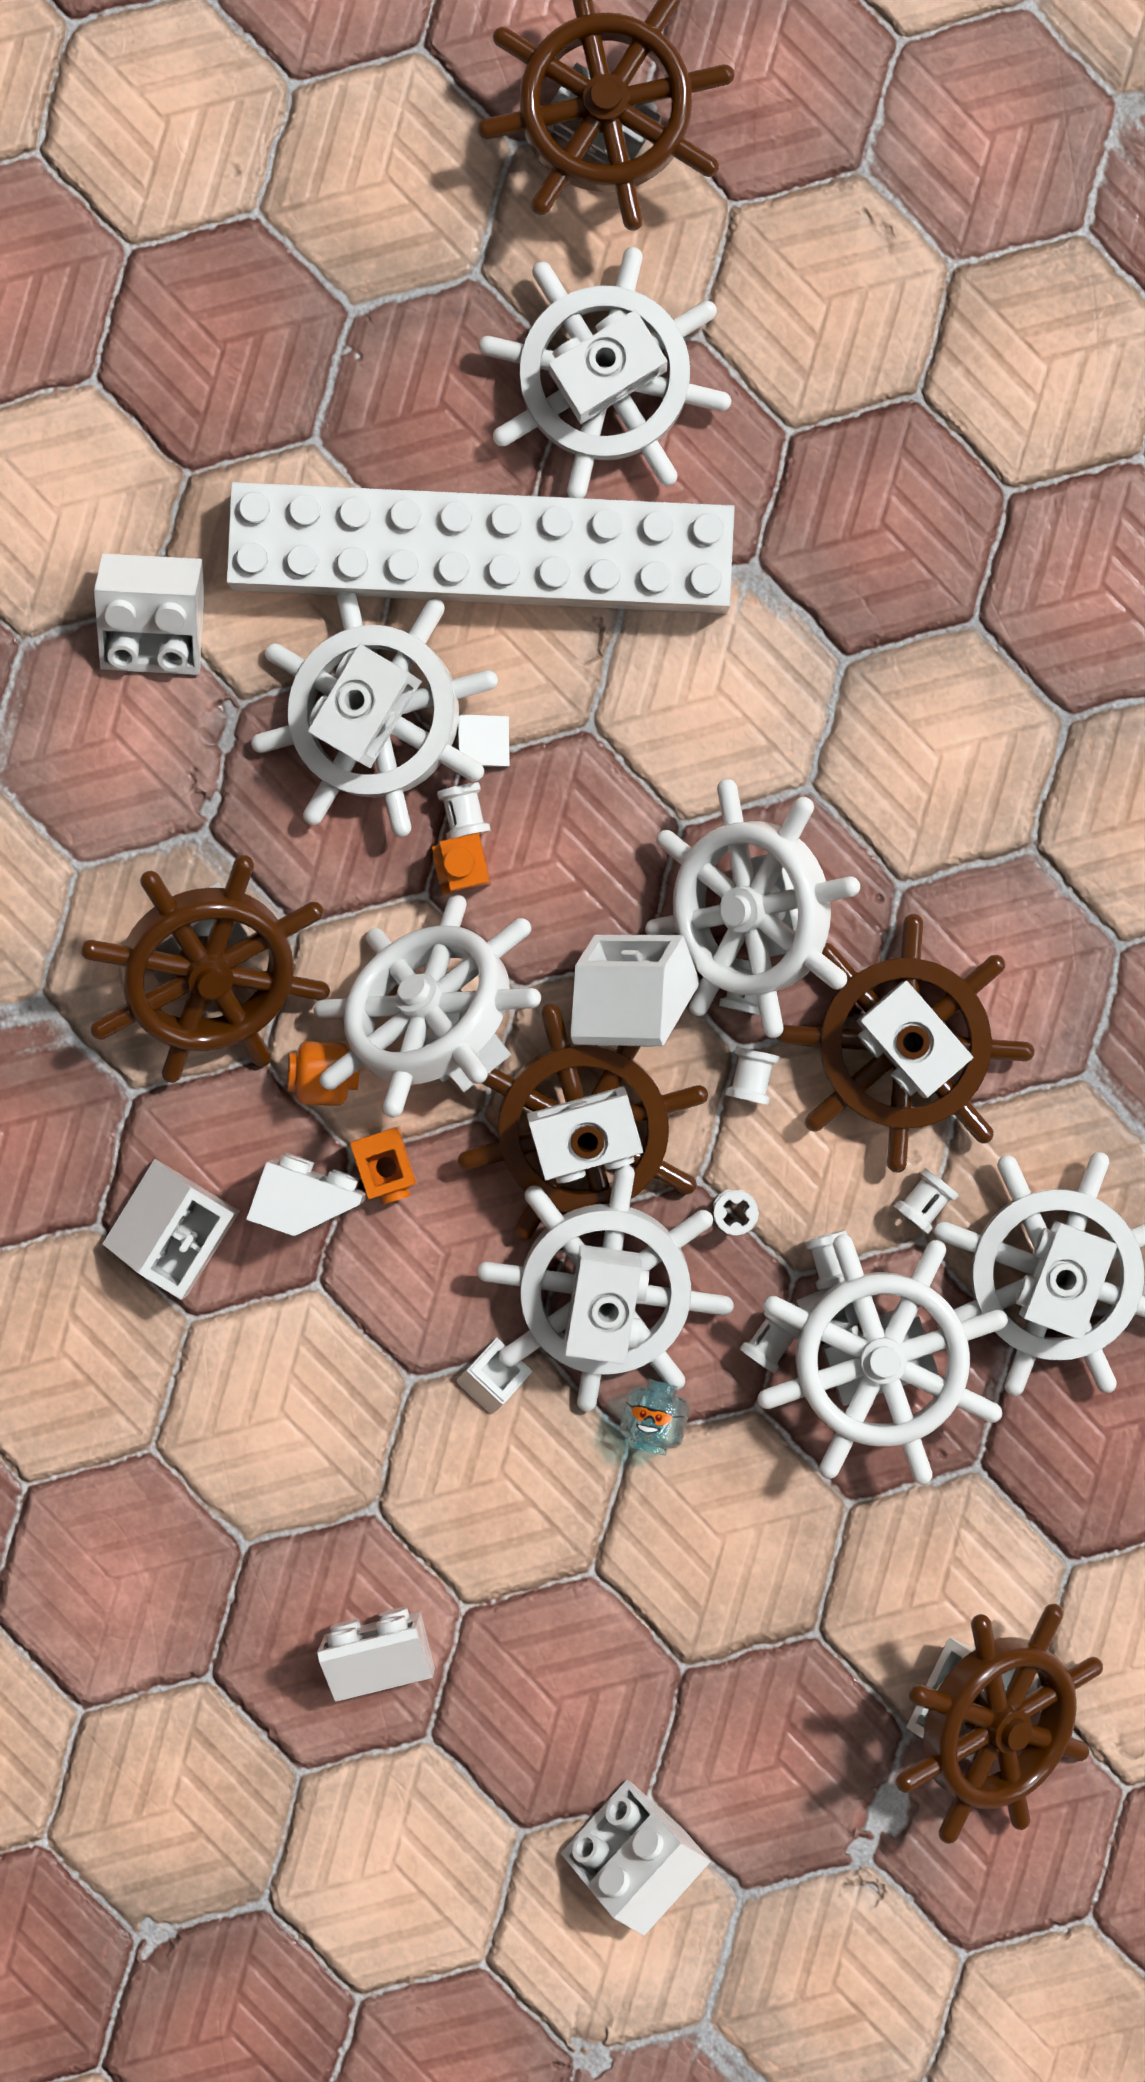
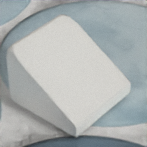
M459 715V751L476 760L483 767H510L509 716Z
M497 1337L457 1379L458 1385L490 1414H493L504 1405L533 1372L522 1361L512 1367L502 1365L499 1360V1354L506 1346Z

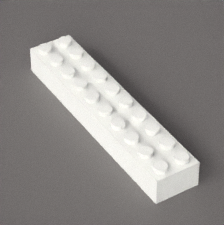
M232 482L227 583L233 591L335 596H337L338 592L356 593L357 597L420 600L437 598L442 601L727 614L730 608L735 506Z

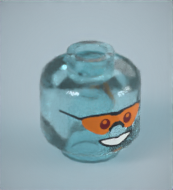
M649 1379L647 1389L637 1387L629 1391L620 1424L621 1434L629 1439L628 1447L666 1456L668 1449L678 1448L681 1445L690 1412V1405L685 1399L676 1396L678 1386Z

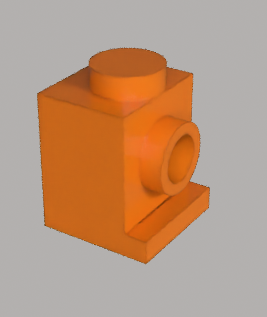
M479 833L439 841L440 845L432 846L435 869L442 895L491 885Z
M400 1126L350 1142L368 1200L380 1196L382 1205L411 1196L408 1187L418 1183ZM389 1157L394 1160L396 1170L393 1175L384 1176L379 1173L377 1164L381 1158Z

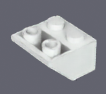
M102 554L94 588L100 670L199 675L204 612L202 559Z
M594 935L575 965L571 1039L573 1044L664 1046L700 984L684 935Z
M286 1153L281 1155L280 1160L275 1158L266 1162L246 1220L296 1236L360 1205L366 1200L367 1194L365 1189L359 1188L360 1178L334 1169L332 1172L329 1171L328 1176L313 1172L311 1170L314 1162Z
M154 1159L102 1244L138 1274L182 1300L191 1292L240 1210L157 1159Z
M400 1607L380 1613L378 1615L380 1621L360 1626L359 1619H351L330 1626L331 1633L324 1635L317 1655L335 1702L433 1678L435 1667L421 1611L409 1614L407 1607Z
M628 1780L620 1786L561 1852V1855L615 1920L644 1936L711 1862L681 1826Z

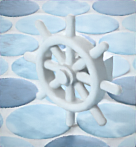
M630 247L624 251L616 286H592L567 294L547 262L541 261L536 263L532 269L533 277L551 305L535 321L525 343L522 344L493 336H484L478 344L479 351L485 356L520 364L521 390L527 410L496 428L493 433L494 442L498 446H507L538 427L554 444L575 455L567 487V493L570 498L585 497L594 460L621 459L640 452L645 457L659 482L665 486L673 485L677 480V471L658 441L674 425L684 404L719 412L726 411L731 406V397L726 392L689 384L690 361L683 337L715 318L717 314L715 304L711 301H703L673 320L655 301L635 291L643 259L642 252L636 247ZM598 311H609L608 317L596 325L598 333L593 335L581 315ZM564 326L571 340L565 342L554 351L547 350L546 348L553 336ZM668 364L669 378L660 377L661 374L667 371ZM540 369L548 370L559 388L557 392L547 398L541 385ZM634 391L664 398L659 408L647 421H645L629 395ZM613 405L628 432L618 435L600 436L606 410L609 406ZM570 407L580 424H582L581 431L565 423L558 414Z
M338 592L337 602L344 631L322 642L306 659L277 643L270 644L266 648L265 656L269 662L295 676L288 701L289 725L256 734L252 738L251 746L254 751L265 753L295 745L303 762L316 776L322 779L303 813V818L309 825H317L322 821L339 790L361 797H384L392 832L397 837H405L411 831V822L403 792L425 781L441 764L470 781H478L483 777L484 768L479 762L452 747L458 727V699L494 689L497 686L498 677L493 671L486 670L452 679L444 662L426 645L445 611L444 603L440 599L432 598L427 601L411 630L407 633L388 626H364L356 593ZM372 649L391 650L397 652L392 662L373 652ZM414 663L421 668L430 686L417 689L422 681L409 673ZM338 665L337 670H336V674H335L336 678H335L334 676L330 675L329 673L331 672V670H332L335 666ZM318 691L325 694L315 704ZM434 706L433 721L429 733L401 717L402 714ZM390 734L419 750L410 760L399 767L396 764ZM318 738L339 750L334 761L325 753ZM356 761L369 768L376 762L378 774H358L351 772Z
M723 779L718 783L717 793L724 826L707 833L693 847H690L670 830H663L657 835V845L681 864L673 892V915L648 921L645 926V932L647 935H684L696 970L703 976L689 1002V1010L693 1015L702 1016L708 1011L719 988L741 995H757L764 1033L770 1038H777L784 1029L777 996L778 990L792 986L808 974L809 971L813 972L833 989H841L846 985V973L824 956L822 951L825 947L830 928V901L857 895L860 891V883L852 876L826 881L817 859L805 843L799 839L814 810V804L809 798L800 797L794 802L782 827L762 821L744 822L737 785L731 779ZM748 844L758 846L766 850L768 854L751 858ZM728 851L733 881L715 867ZM707 886L722 898L720 905L706 908ZM725 924L728 930L718 947L709 927ZM744 941L752 971L734 963ZM785 955L772 968L770 957Z
M455 894L450 896L447 901L440 926L416 930L400 937L394 942H391L384 931L379 928L369 930L366 935V941L376 956L361 971L350 990L348 998L324 999L318 1001L314 1006V1013L319 1019H343L345 1037L351 1048L348 1053L320 1075L321 1086L327 1090L335 1089L365 1065L373 1075L390 1083L383 1103V1111L388 1117L394 1118L402 1113L411 1085L422 1084L439 1078L442 1082H445L451 1077L462 1091L465 1092L474 1084L483 1083L489 1072L511 1056V1053L495 1034L505 1011L531 1009L537 1007L541 1002V995L534 988L510 989L508 973L500 960L504 954L530 934V922L524 918H518L486 942L476 933L460 927L467 902L462 895ZM450 958L465 959L449 973L446 972ZM427 964L424 974H415V969ZM479 975L477 991L463 992L461 988ZM398 983L397 994L395 996H387ZM393 1016L374 1031L377 1017ZM405 1034L400 1052L384 1050Z
M1096 1152L1090 1157L1078 1191L1044 1189L1030 1192L1016 1159L1011 1155H1004L998 1160L997 1167L1013 1201L1002 1207L990 1219L981 1234L949 1222H940L935 1227L934 1233L938 1240L973 1253L971 1282L975 1300L953 1309L960 1321L993 1310L1004 1311L1003 1309L1014 1304L1022 1306L1019 1315L1029 1320L1024 1330L1008 1317L1007 1325L1003 1329L995 1331L1005 1342L1017 1349L1004 1385L1009 1395L1018 1396L1024 1391L1036 1357L1048 1360H1070L1084 1357L1097 1388L1103 1393H1111L1115 1390L1117 1382L1102 1348L1114 1341L1124 1331L1135 1314L1145 1318V1296H1142L1144 1265L1140 1247L1145 1246V1224L1130 1229L1117 1212L1096 1199L1109 1166V1158L1103 1152ZM1051 1210L1070 1211L1066 1223L1063 1224L1054 1220L1051 1230L1047 1229L1040 1212ZM1090 1218L1100 1225L1111 1239L1106 1240L1085 1232L1088 1219ZM1020 1222H1023L1033 1244V1254L1002 1243L1008 1233ZM1118 1257L1121 1269L1119 1287L1105 1282L1112 1260ZM995 1262L1030 1274L995 1291L993 1280ZM1097 1300L1112 1305L1107 1314L1092 1327L1089 1320ZM1047 1328L1069 1335V1337L1049 1338L1044 1337Z
M630 1165L616 1168L610 1204L584 1206L564 1215L559 1212L541 1187L534 1185L527 1188L525 1200L546 1228L532 1244L523 1267L483 1262L477 1268V1275L482 1281L521 1287L523 1314L530 1330L500 1351L499 1360L501 1364L506 1367H512L542 1347L559 1362L582 1371L577 1405L585 1412L593 1410L597 1404L601 1374L628 1372L650 1363L668 1388L675 1391L682 1389L685 1385V1376L667 1354L666 1350L681 1332L688 1312L694 1311L725 1316L730 1314L734 1308V1303L728 1296L691 1291L688 1265L681 1250V1247L711 1227L713 1223L711 1213L707 1210H700L671 1231H668L660 1222L648 1214L629 1207L635 1176L634 1169ZM605 1230L602 1248L587 1246L578 1237L589 1232ZM625 1233L633 1235L649 1245L639 1253L622 1251ZM561 1248L576 1266L575 1274L549 1271L546 1268L553 1256ZM662 1261L669 1274L670 1288L648 1285L649 1270ZM541 1290L571 1294V1300L548 1316L542 1302ZM636 1303L665 1307L660 1319L650 1330L635 1312Z
M845 1234L838 1235L833 1241V1248L845 1281L827 1291L809 1312L777 1296H770L764 1301L763 1308L768 1315L800 1330L796 1346L798 1378L762 1390L758 1395V1403L764 1409H771L805 1397L816 1415L836 1432L819 1466L820 1474L824 1478L832 1479L838 1475L853 1443L857 1442L878 1447L902 1445L914 1481L921 1485L927 1484L932 1479V1470L921 1441L922 1437L938 1428L952 1414L956 1407L989 1423H995L1002 1417V1409L998 1404L965 1388L970 1369L968 1341L1003 1329L1008 1323V1317L1002 1310H993L960 1321L949 1303L930 1288L946 1254V1246L939 1240H933L927 1244L912 1277L888 1272L864 1274L851 1237ZM889 1294L902 1298L896 1310L878 1316L871 1295ZM853 1303L862 1331H859L857 1324L840 1328L830 1323V1321L845 1306ZM920 1306L934 1318L940 1329L925 1334L920 1317L916 1314ZM820 1341H823L825 1343L821 1344L828 1368L818 1371V1350ZM946 1349L947 1364L943 1378L937 1375L939 1372L932 1353ZM911 1384L934 1395L933 1399L914 1415H912L903 1386ZM832 1387L836 1388L839 1400L843 1406L849 1405L846 1412L842 1411L831 1401L825 1390ZM884 1393L893 1423H870L864 1421L876 1395Z

